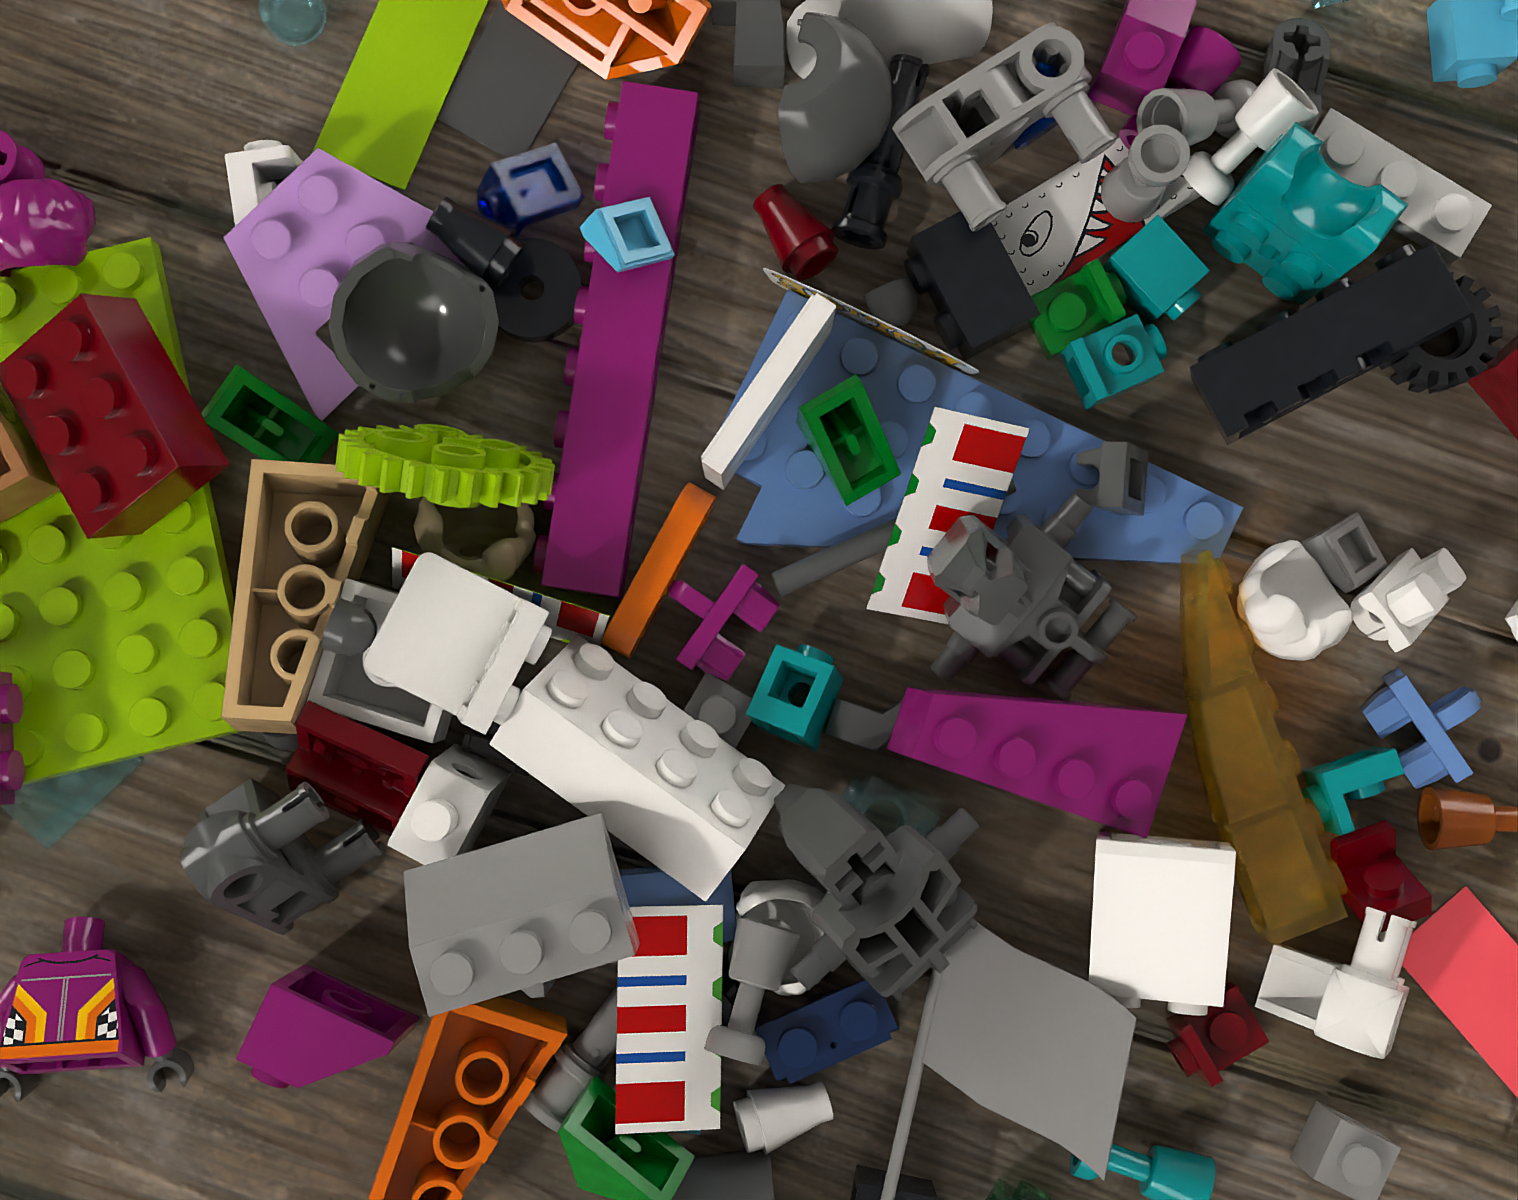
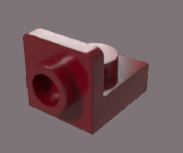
M1387 820L1356 829L1353 832L1331 840V885L1362 924L1366 916V906L1387 913L1381 932L1387 931L1391 915L1410 921L1432 915V896L1396 855V830Z
M1232 982L1225 984L1223 1007L1208 1006L1207 1015L1197 1016L1175 1013L1165 1019L1175 1036L1174 1039L1167 1042V1046L1175 1061L1187 1077L1196 1073L1211 1088L1223 1082L1219 1071L1269 1043L1267 1036L1240 989Z

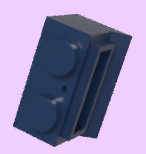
M862 977V980L828 995L816 994L809 999L808 1004L770 1020L766 1010L759 1012L754 1030L757 1036L763 1038L765 1042V1055L776 1081L788 1079L789 1084L891 1040L890 1033L899 1030L885 997L881 996Z

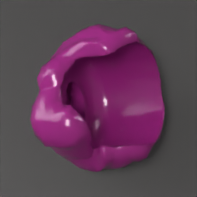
M51 178L19 179L0 185V276L11 277V270L22 267L77 266L83 262L88 253L87 240L96 224L92 200L81 192L75 191L64 182Z

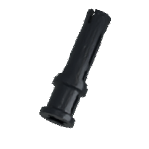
M897 54L891 58L889 67L892 88L891 121L879 146L856 169L848 172L846 182L850 186V191L842 217L834 220L831 230L834 232L835 237L856 247L877 250L883 249L887 242L888 236L883 230L892 200L898 199L902 192V180L898 172L905 149L892 127L903 114L919 103L922 90L930 72V66L922 64L923 60L915 56Z

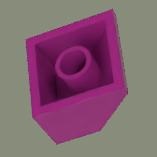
M304 964L270 985L236 1060L253 1067L251 1074L262 1083L282 1089L288 1088L289 1085L299 1088L388 1055L415 1029L420 1017L308 964Z

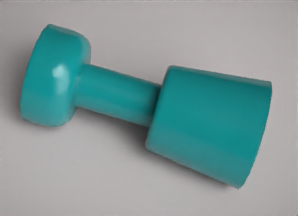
M1112 1144L1107 1170L1139 1180L1140 1193L1150 1200H1210L1215 1182L1216 1166L1212 1156L1154 1145L1145 1155ZM1071 1153L1070 1173L1072 1176L1084 1180H1094L1099 1177L1087 1164Z

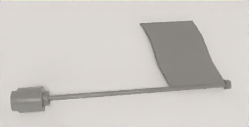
M978 923L974 930L970 928L943 954L950 965L941 974L935 969L932 970L880 1200H894L924 1064L981 1106L1060 1144L1087 1164L1105 1181L1137 1018L1120 1002L1091 982L1012 947Z

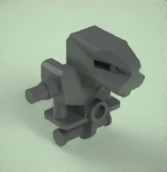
M1073 492L1057 513H1052L1041 527L1025 514L1016 515L1006 527L1008 535L1006 540L974 515L961 516L955 521L927 556L928 571L934 585L950 595L943 604L950 627L955 630L946 642L947 647L930 666L935 674L950 683L967 662L971 663L981 651L988 658L996 654L1015 668L1020 680L1030 686L1039 678L1062 649L1071 646L1073 649L1050 676L1046 675L1043 679V682L1063 699L1068 700L1071 697V690L1093 664L1100 667L1109 658L1105 650L1130 620L1132 622L1136 620L1137 615L1112 596L1108 601L1110 605L1086 633L1080 629L1112 588L1102 574L1095 569L1087 570L1074 560L1066 549V546L1077 534L1075 530L1094 509L1090 504Z
M792 783L785 787L774 798L779 817L777 827L783 835L787 847L793 852L798 862L827 890L825 896L813 910L811 917L824 934L810 947L812 950L790 972L809 991L830 970L834 972L848 959L853 968L881 996L888 997L892 995L900 1002L903 999L902 994L930 967L941 974L950 965L943 954L970 928L974 930L978 926V923L972 917L977 912L978 906L974 899L959 886L961 879L948 862L960 851L959 846L979 828L978 823L963 808H959L941 827L936 826L925 837L921 836L910 825L901 826L884 837L876 826L841 795L821 788H809Z

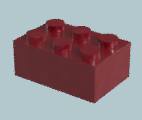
M80 294L0 363V382L87 539L143 534L230 465L136 299Z

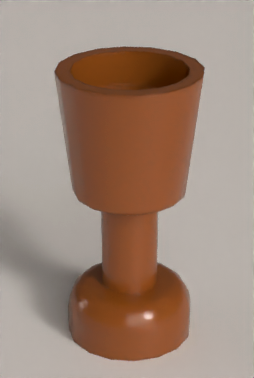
M1426 787L1421 792L1417 806L1419 835L1426 849L1432 851L1486 845L1492 841L1495 832H1518V806H1494L1492 799L1487 794Z

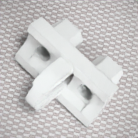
M1411 548L1398 555L1371 584L1364 587L1353 599L1350 606L1354 616L1353 621L1364 634L1368 635L1367 637L1378 641L1388 640V644L1396 653L1412 645L1450 598L1447 594L1459 588L1467 579L1466 575L1446 548H1442L1422 560L1415 550Z

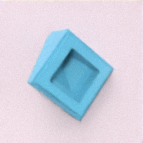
M650 197L596 209L579 227L583 237L617 273L669 260L675 256Z

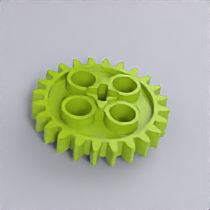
M436 424L414 425V429L405 425H399V429L383 425H376V429L359 426L358 430L346 429L345 434L339 433L336 457V471L343 472V477L346 479L359 480L358 485L374 486L380 488L379 492L406 493V498L409 499L426 497L432 503L455 508H475L480 506V503L492 508H497L498 503L520 507L521 502L537 505L538 500L547 501L548 495L551 496L555 464H552L551 458L542 457L541 452L526 451V446L517 445L506 440L483 438V435L479 434L469 435V433H465L460 429Z

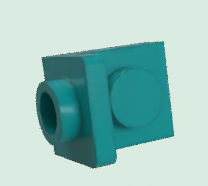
M1373 746L1302 770L1307 787L1302 789L1303 803L1313 823L1316 825L1321 824L1324 831L1339 835L1355 831L1343 794H1346L1347 800L1352 801L1374 796L1385 791L1384 780L1404 774L1396 749Z

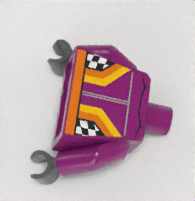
M71 917L64 921L61 952L27 955L21 961L18 974L10 979L0 993V1097L8 1091V1079L15 1087V1101L20 1102L36 1088L38 1073L144 1066L145 1056L154 1059V1063L147 1074V1085L154 1092H162L166 1086V1077L162 1067L174 1068L179 1074V1082L183 1087L186 1086L194 1071V1062L186 1051L178 1048L174 1049L177 1045V1039L166 1006L145 970L136 966L135 962L119 951L103 949L104 920L95 917Z

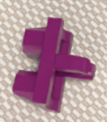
M742 564L715 603L679 579L678 582L676 580L672 581L667 589L670 592L668 596L702 619L697 629L676 657V660L690 670L696 665L703 671L728 681L746 653L723 638L718 632L732 613L758 632H762L780 606L764 587L755 582L759 574Z

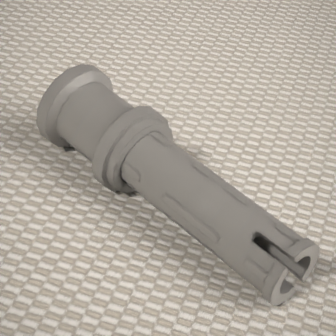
M617 986L574 1043L567 1042L564 1046L561 1045L554 1055L557 1061L523 1103V1106L536 1119L557 1133L589 1079L596 1075L605 1082L604 1077L607 1072L604 1067L616 1052Z

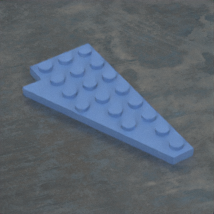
M787 290L722 425L809 299ZM835 312L831 334L734 474L761 488L737 536V541L744 545L827 549L896 518L934 406L1030 428L1012 476L1016 492L1004 498L993 529L1005 540L1008 538L1006 527L1016 515L1025 514L1041 527L1052 513H1057L1074 492V489L1088 490L1094 488L1099 482L1100 472L1098 468H1085L1076 464L1077 455L1083 451L1102 447V442L1106 441ZM856 374L862 381L901 471V475L846 506L798 427L796 418L798 407ZM1148 462L1144 516L1118 515L1093 507L1094 509L1075 530L1077 534L1066 546V549L1074 560L1213 566L1218 563L1244 507Z

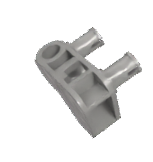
M1056 22L1045 24L928 96L903 114L892 127L927 184L947 189L969 223V228L972 232L987 226L1000 217L1008 208L1005 202L1001 201L982 172V169L996 161L1036 121L1044 116L1046 118L1053 116L1078 154L1081 164L1103 153L1118 139L1115 133L1111 132L1086 94L1090 89L1088 83L1092 80V76L1084 66L1085 53L1080 40L1071 31L1059 27ZM1037 63L1052 65L1058 71L1056 77H1046L1040 74L1035 69ZM966 130L970 137L966 138L963 132Z

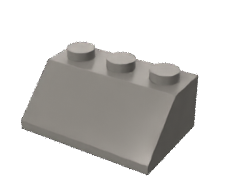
M602 812L403 872L409 949L429 1017L634 956L640 945Z

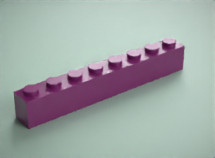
M622 81L619 102L609 101L607 106L604 139L612 140L613 142L609 163L599 162L594 200L603 202V208L650 197L675 256L669 260L617 273L590 243L585 240L584 261L593 263L589 287L579 286L575 301L574 323L582 324L583 328L579 349L570 347L565 363L564 385L573 386L569 411L559 410L555 425L554 447L562 448L563 451L559 473H554L551 496L548 495V500L544 501V510L553 511L549 536L539 535L534 554L533 570L536 573L543 574L541 585L548 589L618 600L623 599L699 124L700 106L698 92Z

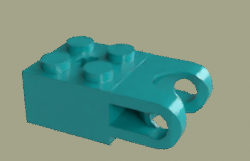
M1295 122L1245 172L1234 187L1233 192L1221 204L1202 232L1213 239L1211 244L1221 256L1234 263L1241 264L1244 262L1262 275L1264 286L1274 295L1286 301L1295 300L1302 305L1366 259L1379 246L1408 207V204L1382 184L1365 187L1354 184L1338 175L1325 163L1320 153L1324 142Z

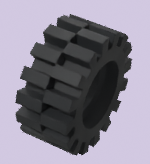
M1466 275L1455 281L1473 313L1464 322L1455 326L1457 341L1451 353L1447 356H1433L1423 351L1418 345L1380 365L1381 371L1391 366L1395 373L1389 379L1396 385L1408 381L1410 382L1408 391L1419 393L1429 389V394L1454 388L1480 375L1488 368L1484 363L1495 359L1500 348L1491 344L1502 338L1503 327H1491V320L1501 316L1498 305L1487 310L1482 302L1491 296L1485 287L1472 292L1470 287L1475 280Z

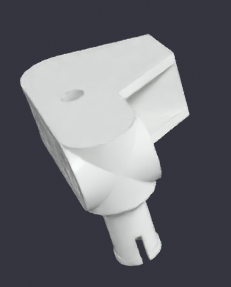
M1366 906V916L1351 965L1331 961L1286 945L1274 944L1255 1007L1314 1030L1316 1036L1365 1055L1384 1059L1392 1049L1410 989L1404 985L1405 979L1399 977L1413 928L1416 927L1417 922L1391 915L1387 931L1381 932L1387 913Z

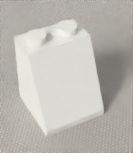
M1099 831L1095 852L1089 982L1113 997L1126 1008H1140L1141 999L1168 1001V1011L1185 1015H1207L1208 1006L1223 1007L1236 851L1229 842L1147 836V839L1134 834Z

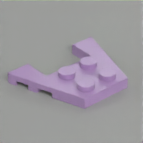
M317 148L223 238L314 414L322 421L359 386L336 359L335 352L316 334V331L330 319L335 291L354 261L381 244L411 242L413 245L434 251L463 266L465 265L436 235L426 229L433 211Z

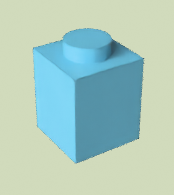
M1436 0L1427 9L1433 82L1457 81V86L1460 88L1485 86L1496 81L1497 76L1518 59V21H1506L1500 18V10L1504 7V0Z

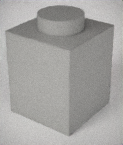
M1316 1101L1289 1159L1312 1179L1355 1200H1378L1401 1147L1375 1129Z

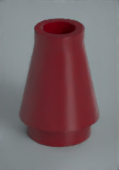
M773 185L756 198L753 208L761 218L782 270L785 273H793L797 280L803 281L819 274L833 262L838 254V248L833 243L834 232L792 197L784 185Z

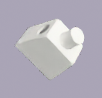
M454 744L433 759L427 767L387 845L423 865L470 852L512 773L471 751H463L460 745ZM457 769L470 774L475 779L461 774Z

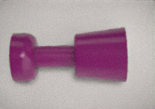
M1192 27L1181 45L1165 88L1197 89L1207 92L1212 97L1218 88L1241 65V56L1237 49L1219 33L1205 27ZM1137 114L1131 116L1119 132L1121 141L1128 149H1130L1133 140L1138 135Z

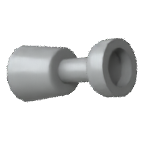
M1233 80L1223 83L1212 97L1207 92L1197 89L1161 88L1153 90L1143 98L1138 108L1136 119L1138 134L1143 129L1152 125H1168L1178 129L1186 137L1189 146L1206 140L1212 135L1214 130L1221 136L1231 138L1240 129L1236 123L1235 115L1258 87L1248 80Z
M1152 125L1143 129L1133 140L1128 157L1114 166L1105 175L1101 185V199L1106 210L1114 218L1124 222H1140L1149 218L1158 209L1166 186L1175 182L1185 172L1190 161V146L1186 137L1178 129L1168 125Z
M738 917L729 977L740 981L728 1027L723 1025L713 1027L708 1034L704 1047L705 1050L734 1060L761 1066L766 1046L763 1038L754 1035L753 1032L765 989L779 990L801 935Z

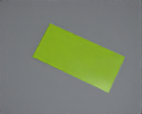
M379 0L312 153L319 148L370 177L406 190L489 0Z

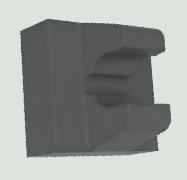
M1102 442V447L1079 453L1076 464L1085 468H1098L1100 474L1099 482L1094 488L1088 490L1074 489V493L1092 507L1118 515L1144 516L1149 452L1129 442Z

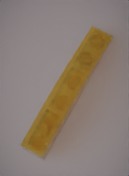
M1194 550L1181 555L1179 616L1184 693L1194 753L1210 813L1221 842H1229L1236 851L1234 877L1254 930L1276 945L1348 917L1340 897L1347 893V887L1337 864L1333 859H1326L1318 838V836L1324 834L1321 816L1314 803L1309 798H1303L1295 777L1302 772L1298 755L1288 739H1281L1273 716L1279 713L1275 694L1264 678H1258L1250 655L1256 653L1253 635L1242 618L1236 619L1227 596L1233 593L1230 574L1220 558L1214 559L1210 550Z

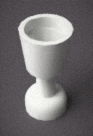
M1273 68L1235 115L1236 123L1240 129L1213 156L1204 151H1198L1191 155L1183 175L1202 197L1212 204L1219 206L1234 190L1235 182L1230 173L1257 146L1266 151L1293 123L1297 122L1304 126L1318 115L1319 112L1312 100L1292 79L1280 70Z

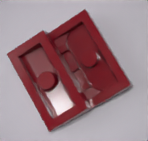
M308 700L295 721L299 746L286 767L289 790L294 791L302 782H307L322 798L324 802L322 805L356 821L364 818L375 830L391 836L428 767L429 755Z

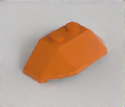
M502 0L505 10L605 80L682 63L712 8L708 0Z

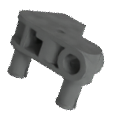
M250 778L197 814L199 823L184 838L185 848L180 852V860L189 880L208 902L277 934L284 935L292 930L294 920L321 902L330 904L339 896L338 890L341 887L340 881L376 856L385 853L386 849L383 842H375L380 836L364 818L359 819L355 825L321 848L316 849L304 833L330 817L326 807L318 808L324 802L316 790L307 782H302L297 786V789L281 799L279 794Z

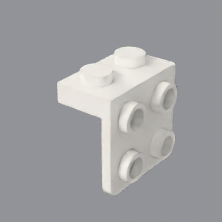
M426 552L416 559L365 655L364 664L371 674L456 715L462 724L486 735L493 721L503 725L512 712L521 689L513 686L512 683L524 661L534 665L541 656L552 633L551 628L543 625L550 612L434 553Z

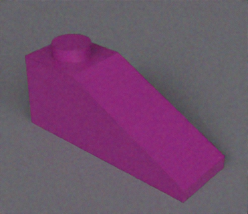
M1127 0L1092 83L1088 97L1093 101L1130 116L1137 114L1138 108L1146 95L1153 90L1165 87L1185 38L1197 0Z

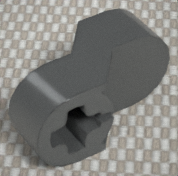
M1291 18L1281 22L1275 29L1263 61L1262 81L1275 68L1286 74L1307 94L1319 112L1318 115L1303 126L1312 133L1321 112V95L1330 63L1331 43L1328 33L1316 22L1304 18Z
M835 698L823 733L878 752L879 747L887 743L891 737L903 698L880 713Z

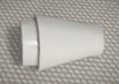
M822 1081L804 1086L747 1090L746 1098L733 1102L740 1134L748 1153L762 1149L766 1155L820 1123L833 1120L831 1103Z

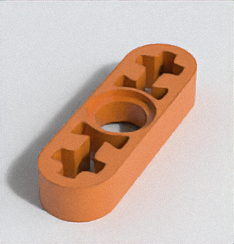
M690 482L686 484L611 619L601 644L629 659L632 657L666 597L668 587L675 580L716 503L717 497Z

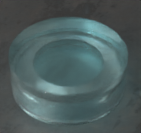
M260 0L259 13L264 25L273 37L284 44L294 46L307 44L314 40L325 26L327 13L323 0Z

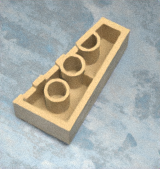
M251 459L222 718L236 731L297 734L295 721L306 705L323 652L321 642L329 617L337 601L340 599L346 578L360 580L391 493L379 492L380 488L358 485L359 480L344 478L343 472L336 471V465Z

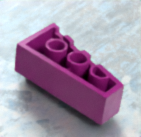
M907 687L886 749L1147 839L1188 714L1153 707L1121 706L1093 702H1073Z

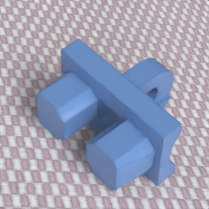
M1399 667L1382 676L1387 686L1377 691L1359 708L1381 739L1411 721L1416 726L1423 739L1398 753L1403 771L1414 788L1417 789L1431 784L1447 775H1450L1455 783L1472 775L1473 771L1450 740L1446 731L1466 720L1482 707L1480 705L1482 699L1475 689H1467L1466 686L1458 688L1427 706Z

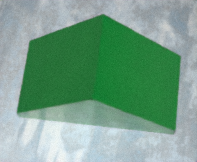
M237 364L201 413L208 425L263 460L319 463L339 434L333 428Z
M856 374L798 407L796 423L846 506L901 475V471L862 381Z
M596 1075L589 1079L558 1130L578 1188L614 1200H672L695 1156L666 1132L615 1134L616 1091Z

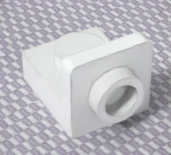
M258 140L246 144L244 151L225 154L235 226L277 187L274 181H269L287 178L303 162L289 145H282L281 142L275 140Z

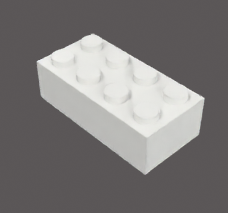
M579 635L523 689L506 722L499 727L489 743L587 816L602 812L606 828L610 833L705 902L746 850L774 805V798L785 787V784L772 776L769 769L761 762L747 758L721 739L710 725L689 716L667 700L659 688L650 683L642 682L616 663L605 649L587 642Z

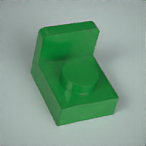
M1098 259L1085 264L1080 272L1031 296L1040 313L1031 325V329L1047 360L1059 355L1070 342L1081 337H1087L1118 323L1126 316L1123 308L1127 303L1124 288L1117 275L1111 270L1105 272Z

